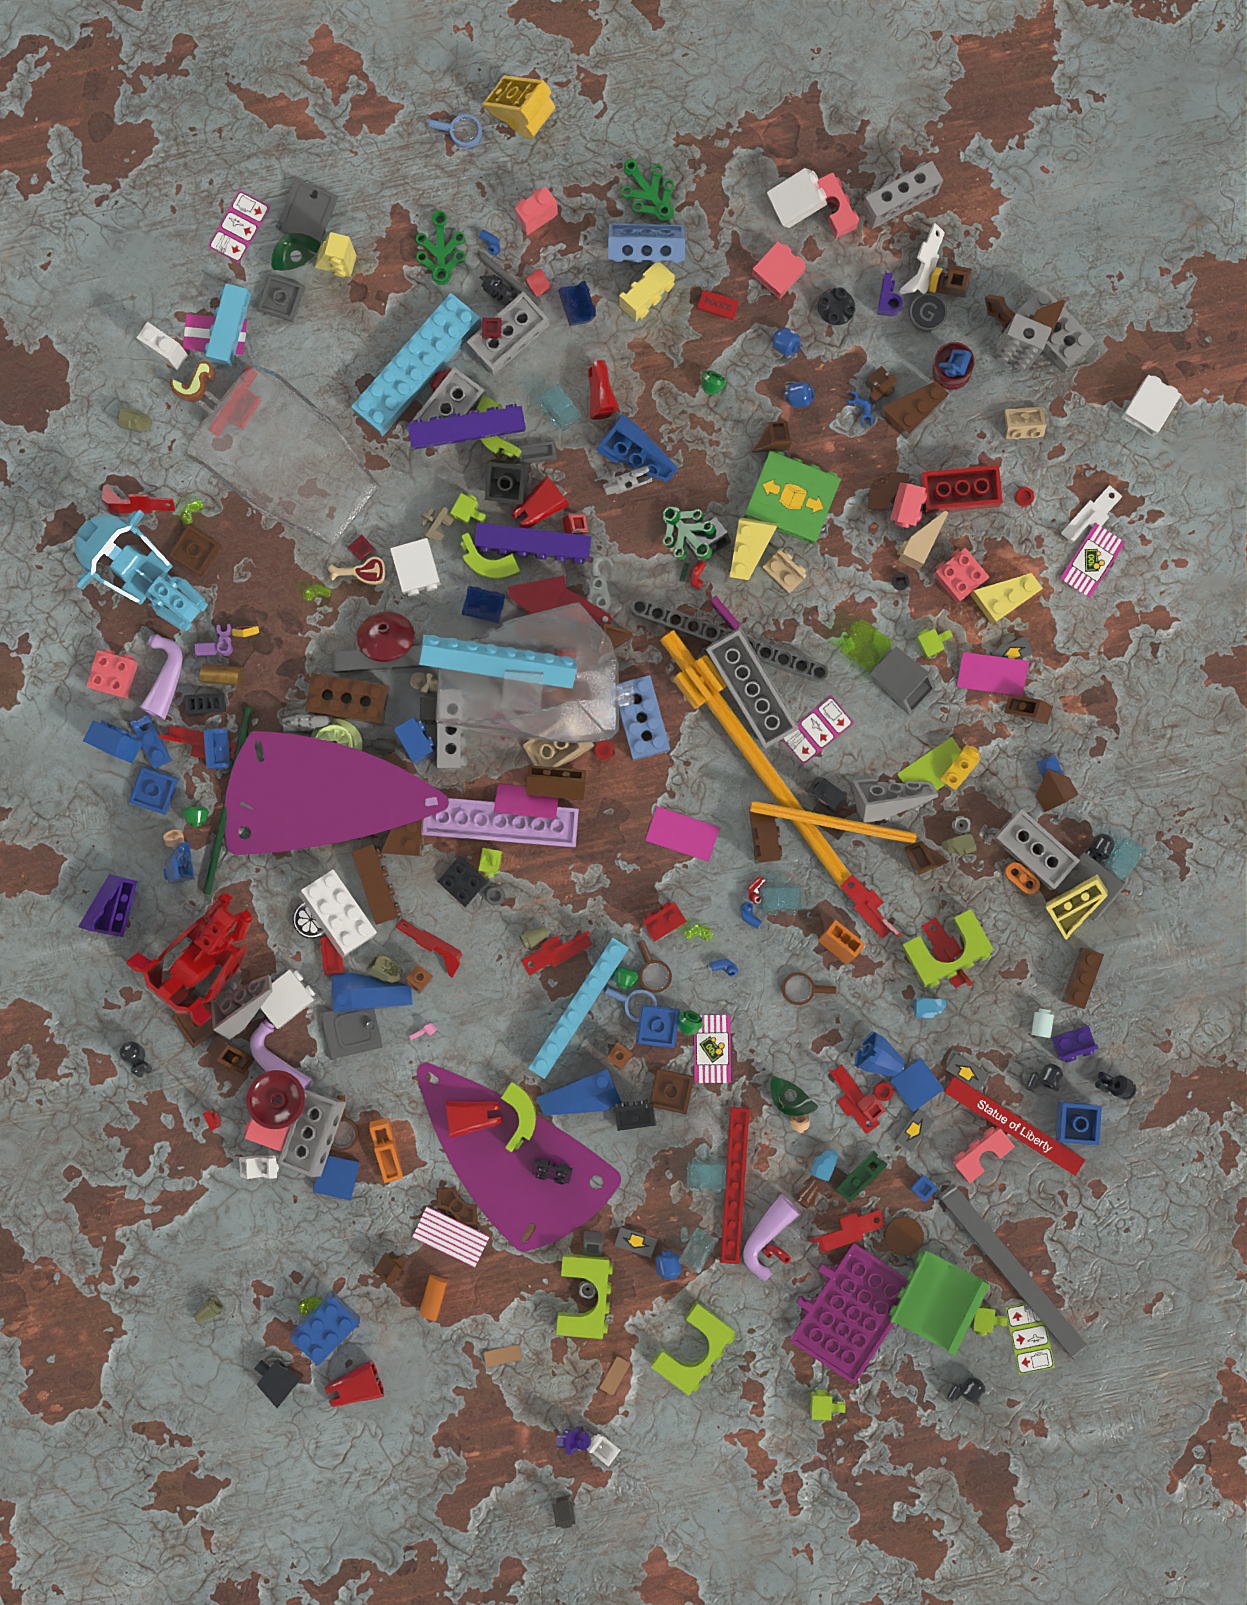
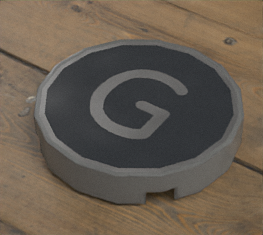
M932 293L916 297L909 310L913 326L924 332H931L940 328L947 317V306L944 300Z

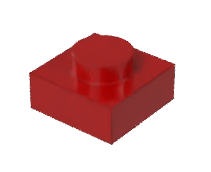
M214 1109L203 1113L210 1131L221 1126L220 1122L222 1120L217 1111L215 1112Z

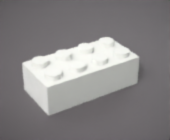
M334 870L320 877L302 889L298 894L342 958L376 935V930Z

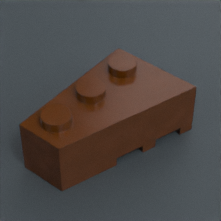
M934 381L883 407L879 414L907 439L946 400L949 393L939 383Z
M424 818L391 829L381 853L422 857Z
M749 806L755 864L780 861L782 857V847L778 842L780 830L775 822V819L778 817L751 812Z

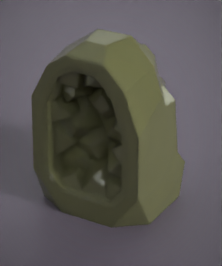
M122 407L118 417V426L122 429L142 433L151 428L152 420L141 411Z
M971 832L942 842V848L949 854L954 853L962 856L977 851Z
M381 953L374 956L367 967V972L382 981L393 983L397 982L401 977L399 965Z

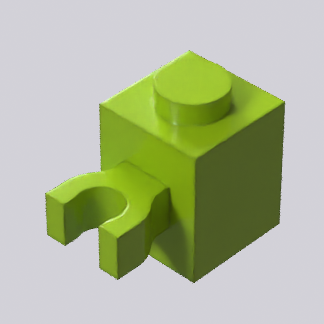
M461 493L450 512L455 519L466 525L470 524L472 518L480 523H485L487 519L485 514L477 511L479 507L476 501L477 498L469 493L466 495Z
M926 628L918 633L919 636L915 641L924 658L927 659L943 651L945 647L942 642L950 639L953 635L950 629L938 635L935 628L932 630Z
M482 848L479 871L483 872V876L494 877V874H499L502 851Z
M980 1305L970 1324V1328L975 1331V1334L987 1335V1333H993L994 1325L1007 1326L1008 1318L1003 1315H995V1309L992 1306Z
M816 1389V1392L811 1391L810 1416L812 1420L831 1421L832 1411L845 1413L844 1401H832V1395L828 1390Z

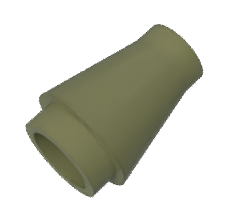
M544 925L539 928L523 931L519 937L524 948L530 947L531 949L548 937L549 933Z
M217 1297L208 1298L200 1309L193 1314L195 1321L201 1324L203 1321L219 1315L221 1310H223V1304Z

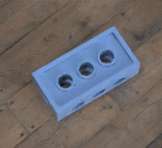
M609 224L608 259H612L615 262L631 260L633 262H641L642 260L661 262L662 260H669L672 263L685 261V225Z
M651 676L613 685L633 761L669 752L670 746ZM636 695L640 696L642 702L634 704L631 698ZM637 715H646V722L639 723L636 720ZM644 732H649L652 735V739L647 742L643 741L641 735Z

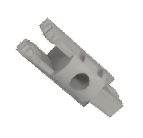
M648 466L616 476L610 482L603 484L606 495L620 494L652 482L650 476L636 478L649 471Z
M316 713L301 714L284 718L283 729L298 732L317 731L319 728L332 725L333 719L326 715L318 716Z

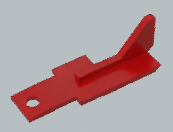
M108 486L103 487L101 500L105 503L106 509L110 513H133L139 510L143 513H152V510L176 511L172 498H154L142 494H129V499H120Z
M169 726L167 736L159 734L160 739L192 745L190 756L206 759L204 732ZM229 741V747L232 748L230 759L234 758L236 742Z
M853 874L840 885L856 903L853 906L854 909L882 939L890 931L897 937L901 936L900 932L877 911L884 902L873 889L868 891ZM849 882H853L852 888L848 887Z
M935 917L921 926L934 946L931 951L937 961L943 963L956 961L954 957L963 951L953 936L948 937L937 918ZM931 924L935 925V930L933 931L929 929ZM962 969L957 970V975L949 979L955 988L964 983L967 986L973 985Z
M401 919L395 927L416 940L415 943L430 952L434 950L443 955L448 974L453 978L461 964L459 961L462 956L461 951L426 930L421 931Z
M588 930L563 945L557 935L542 943V949L521 960L528 974L531 975L549 964H552L554 967L592 946L593 944L588 937L590 932ZM532 961L534 963V967H528V962Z
M842 1064L834 1070L832 1068L829 1069V1073L845 1093L842 1098L837 1100L838 1104L847 1116L852 1114L865 1134H868L880 1123L876 1119L871 1127L866 1126V1122L869 1120L857 1107V1104L865 1095Z
M880 1210L857 1217V1213L839 1218L842 1229L831 1233L810 1236L807 1239L809 1242H819L821 1252H827L864 1239L863 1234L885 1227ZM875 1217H878V1223H874Z

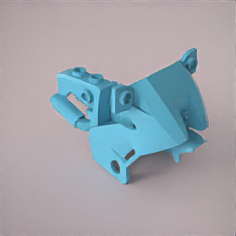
M139 510L138 512L134 511L129 518L102 514L87 520L78 530V536L74 544L77 559L84 571L78 579L79 584L77 587L83 590L94 578L140 605L148 598L158 616L178 629L188 631L192 626L191 622L199 614L200 610L203 612L207 608L208 604L205 602V598L186 579L171 577L167 574L173 567L172 564L145 534L136 527L145 514ZM131 530L134 534L137 533L152 551L146 556L131 545L125 546L122 550L113 541L120 533ZM103 553L114 560L110 565L113 573L126 582L121 589L105 581L99 574L95 573L96 562ZM177 587H178L186 596H184L181 592H179V591L177 590Z

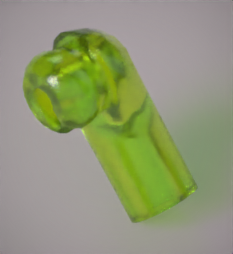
M197 499L184 506L180 514L184 524L192 523L193 512L204 507L201 499Z
M315 584L304 590L303 598L306 601H312L316 595L330 598L332 589Z
M700 924L683 932L687 940L698 936L709 941L713 937L712 930Z
M309 1296L302 1300L298 1305L299 1313L307 1314L311 1308L317 1307L323 1299Z

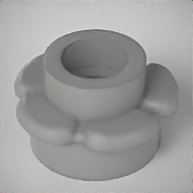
M958 816L952 822V828L956 834L962 835L970 831L971 823L968 818Z
M589 1280L582 1281L579 1284V1294L581 1297L591 1299L597 1293L596 1287Z

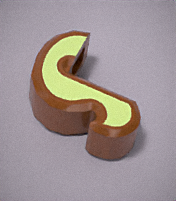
M200 361L196 365L188 386L170 379V387L175 395L184 401H199L206 395V380L208 379L210 382L214 380L216 375L215 369L208 361Z

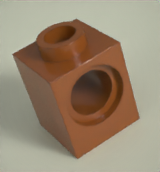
M418 964L406 978L405 983L420 994L430 983L433 975Z
M617 1041L606 1056V1059L620 1069H623L633 1055V1052Z

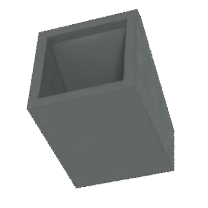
M898 647L890 650L886 654L885 659L880 664L875 665L870 673L873 681L909 715L936 688L930 673Z

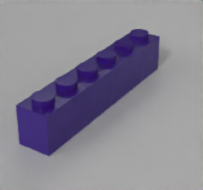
M517 404L506 405L505 409L499 410L498 407L487 408L486 412L480 413L479 410H472L468 412V415L460 416V413L450 414L449 418L441 419V416L431 417L430 421L422 422V419L412 420L411 424H407L411 450L520 433L526 430L522 406H517Z
M477 523L474 545L476 549H479V552L490 553V550L497 551V554L500 555L516 553L518 557L533 555L536 559L546 560L547 557H550L558 562H565L567 559L573 560L575 564H584V562H589L591 536Z

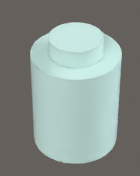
M1039 1008V1012L1034 1013L1031 1035L1051 1038L1054 1015L1050 1014L1051 1010Z

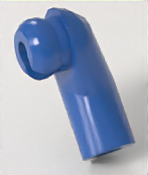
M483 229L479 238L487 242L490 255H497L500 252L498 237Z
M743 903L740 908L742 920L758 929L762 921L753 916L752 903Z
M729 959L710 962L712 971L722 969L730 977H735L738 974L737 965Z

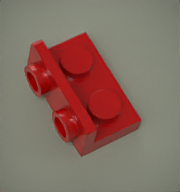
M668 901L660 906V912L655 914L652 911L644 916L645 921L642 923L654 942L687 922L675 902L671 904Z

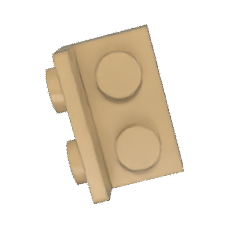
M1043 407L1005 409L1006 439L1038 438L1044 436L1046 420Z
M779 549L762 569L790 594L806 578V570L800 564L796 565L791 560L792 557L787 551L784 550L782 552Z

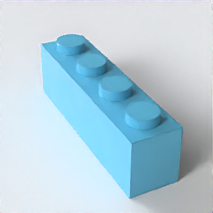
M225 284V288L221 289L219 297L221 300L220 306L216 307L214 315L216 318L215 324L210 328V342L205 346V354L209 361L232 366L251 297L248 289L230 284Z

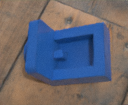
M953 350L948 363H940L939 367L945 371L946 375L951 377L964 375L972 354L965 350Z

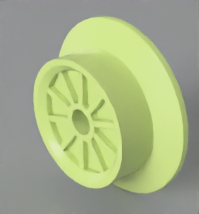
M333 719L332 725L319 728L311 734L313 738L337 742L360 751L363 748L359 731L354 725L342 719Z

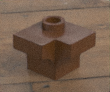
M953 265L950 272H942L937 293L965 298L972 269Z
M880 366L865 382L871 390L868 400L871 401L872 405L884 396L886 398L895 391L894 387L898 381L883 366Z
M385 1252L373 1272L380 1276L385 1283L392 1286L394 1281L397 1280L399 1282L405 1273L402 1269L410 1256L403 1252L402 1255L393 1257Z

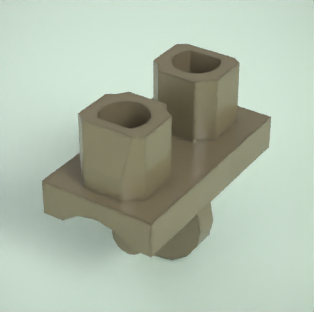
M440 507L437 512L431 508L428 514L425 512L420 514L424 518L421 525L427 526L422 536L438 542L441 541L445 533L437 527L440 523L449 527L454 520V517L448 513L446 507Z
M414 673L410 678L411 686L418 690L422 689L421 694L426 695L427 691L438 694L441 681L432 679L433 674L427 673L426 677L422 673Z

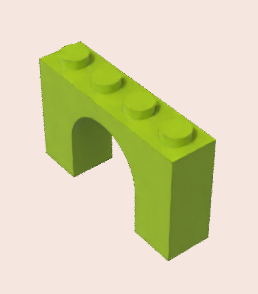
M971 909L953 919V923L964 941V953L958 960L951 963L937 961L931 956L920 936L902 945V949L924 988L927 986L933 988L940 984V979L944 977L950 979L957 975V970L963 968L965 971L974 966L973 962L979 959L982 962L991 957L990 953L994 949Z
M563 1253L561 1276L589 1280L598 1291V1300L595 1306L585 1313L558 1312L556 1335L603 1339V1333L607 1334L608 1322L604 1320L605 1314H609L610 1302H606V1296L611 1294V1282H608V1274L612 1275L613 1263H609V1257Z
M698 1301L695 1302L685 1317L688 1322L706 1335L709 1346L705 1356L697 1362L685 1363L662 1348L651 1362L652 1369L688 1396L691 1392L695 1393L701 1385L699 1382L701 1378L708 1376L712 1370V1363L722 1357L724 1353L723 1348L726 1344L730 1345L735 1339V1329Z

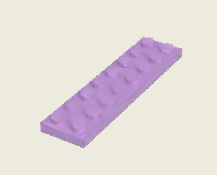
M437 797L425 799L426 806L438 804ZM448 798L449 805L446 810L426 817L423 821L422 835L576 847L579 809L557 807L556 819L493 812L495 802Z

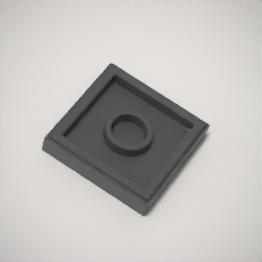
M268 274L257 311L294 323L305 286Z

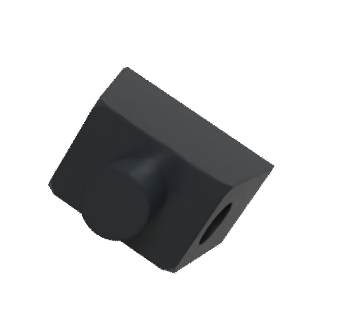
M817 777L806 791L833 813H836L847 799L843 791L824 777Z
M261 1360L254 1368L263 1376L257 1383V1386L276 1408L281 1405L304 1376L301 1372L280 1360H276L271 1367Z

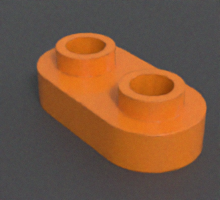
M1014 862L1006 866V878L1022 892L1034 894L1039 890V879L1022 864ZM1012 869L1017 870L1016 876L1011 874ZM1027 881L1032 883L1031 888L1026 887Z

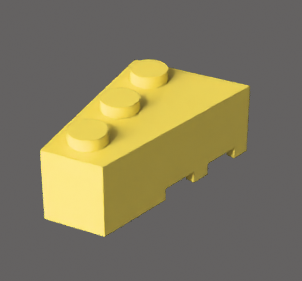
M330 232L326 241L320 246L314 268L333 272L338 277H351L357 255L350 237Z
M661 262L653 264L637 283L631 284L632 289L627 294L623 292L619 295V307L635 322L639 318L643 319L648 314V309L651 305L655 306L662 298L661 295L665 291L669 292L675 285V275Z
M746 518L739 519L730 577L749 580L778 524Z
M1030 573L974 590L970 595L993 625L1043 588L1033 574Z
M1097 874L1046 902L1048 912L1066 940L1107 897V889Z

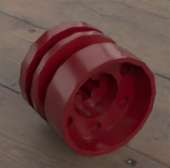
M950 342L943 345L937 351L932 367L934 380L946 390H957L964 387L969 382L974 368L972 350L959 342ZM953 350H965L972 354L964 375L951 377L946 375L945 371L939 367L940 363H948Z

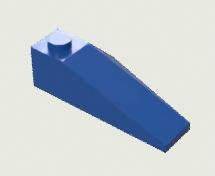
M623 414L614 422L596 451L610 461L624 463L631 469L648 466L649 471L646 473L647 475L668 482L678 470V467L643 430Z
M183 841L165 864L166 868L163 872L164 878L168 880V883L195 880L190 843Z
M352 972L332 974V1001L335 1013L413 1005L411 987L407 984L382 981L379 978Z
M608 1068L536 1097L544 1116L600 1112L613 1108L614 1104L622 1103Z

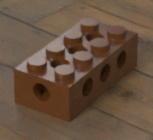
M311 673L305 711L312 714L316 713L318 715L384 725L390 687L383 684ZM333 692L332 699L326 701L325 694ZM346 695H351V702L345 704L343 701L344 697ZM365 698H370V705L367 707H363V700Z

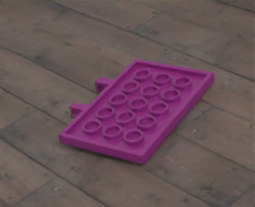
M853 1242L837 1267L832 1264L829 1268L821 1263L817 1268L819 1272L827 1277L825 1278L826 1284L816 1299L812 1298L811 1301H808L800 1295L796 1300L797 1304L804 1308L802 1313L805 1316L789 1341L855 1385L895 1324V1322H890L891 1316H889V1312L893 1305L897 1306L900 1300L897 1298L902 1287L906 1288L909 1281L906 1280L905 1276Z

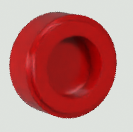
M1022 487L1015 493L1014 499L1017 505L1027 507L1034 501L1035 496L1030 488Z
M606 740L599 741L594 748L595 755L601 760L609 759L613 754L612 744Z
M878 1082L874 1086L873 1094L880 1101H888L893 1096V1088L887 1082Z

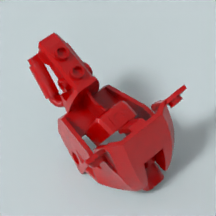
M228 893L221 894L209 908L208 912L171 943L158 959L155 958L151 961L137 952L126 961V964L134 971L143 973L146 987L177 1014H190L191 1020L199 1027L212 1017L203 1004L215 1000L227 982L237 974L248 947L245 943L236 948L232 942L240 941L246 937L252 921L251 913L245 909L242 913H237L233 916L227 911L233 898ZM237 922L234 931L229 933L231 927ZM186 937H189L193 942L182 951L170 967L169 972L173 976L162 983L165 956ZM220 964L223 968L205 998L199 997L194 1003L183 1004L189 994L195 990L194 985L210 975L217 965ZM185 985V986L188 987L189 989L186 990V989L182 988V986Z

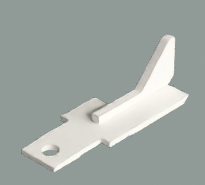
M933 223L926 243L923 242L917 258L922 263L918 274L900 289L899 292L901 294L915 292L917 289L925 294L929 288L931 276L939 258L937 252L945 233L936 223Z
M1109 485L1094 503L1090 500L1061 534L1069 540L1068 543L1071 545L1088 524L1091 527L1095 523L1102 526L1109 518L1107 513L1121 499L1122 495ZM1109 493L1114 494L1113 499L1109 498Z

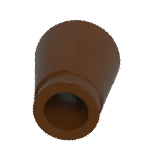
M812 1179L796 1194L795 1201L808 1209L809 1206L813 1205L822 1185Z

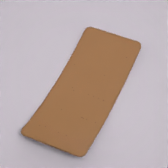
M520 1345L484 1352L486 1367L522 1360Z
M617 1357L600 1389L610 1395H614L630 1363Z

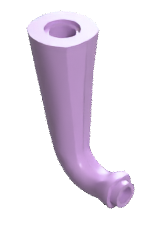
M152 634L148 644L154 649L161 648L165 650L168 658L140 708L152 716L165 720L182 667V651L173 640L163 638L158 634Z
M265 1019L250 1038L249 1046L254 1059L265 1072L271 1070L288 1072L300 1081L304 1089H309L313 1079L294 1069L265 1047L264 1039L266 1035L274 1031V1024L270 1020Z
M781 1194L766 1212L748 1239L743 1251L746 1267L764 1282L772 1275L769 1267L759 1263L757 1258L758 1252L801 1214L798 1208L784 1194Z

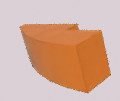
M389 1117L370 1122L369 1129L384 1183L403 1179L401 1163Z

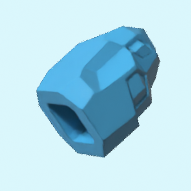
M915 998L914 1017L933 1018L937 1013H942L946 1007L945 999Z
M833 1149L826 1150L820 1156L815 1157L810 1174L829 1181L838 1158L837 1151Z

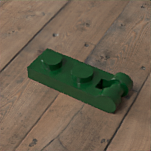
M874 1150L836 1187V1190L849 1203L888 1165L884 1160L881 1161L877 1157L878 1154ZM871 1162L876 1166L873 1170L868 1167Z

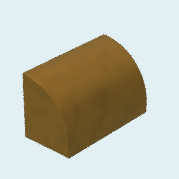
M203 664L199 674V681L208 684L241 686L243 667Z

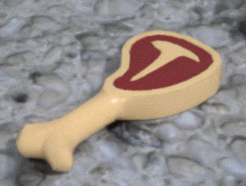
M371 557L363 565L353 568H337L333 564L328 567L332 581L338 576L353 575L366 584L379 585L383 583L386 577L385 563L379 557Z

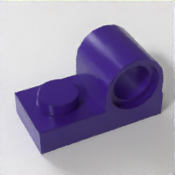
M885 272L877 315L895 316L900 312L903 305L900 295L890 293L893 292L895 280H892V273ZM895 302L897 308H891L888 303Z

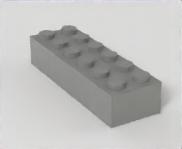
M741 627L707 646L708 654L764 748L769 747L799 729V725Z

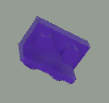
M1088 1025L1051 1037L1058 1060H1065V1063L1076 1060V1056L1081 1054L1083 1056L1092 1055L1095 1053L1094 1050L1099 1049L1098 1045L1094 1042Z

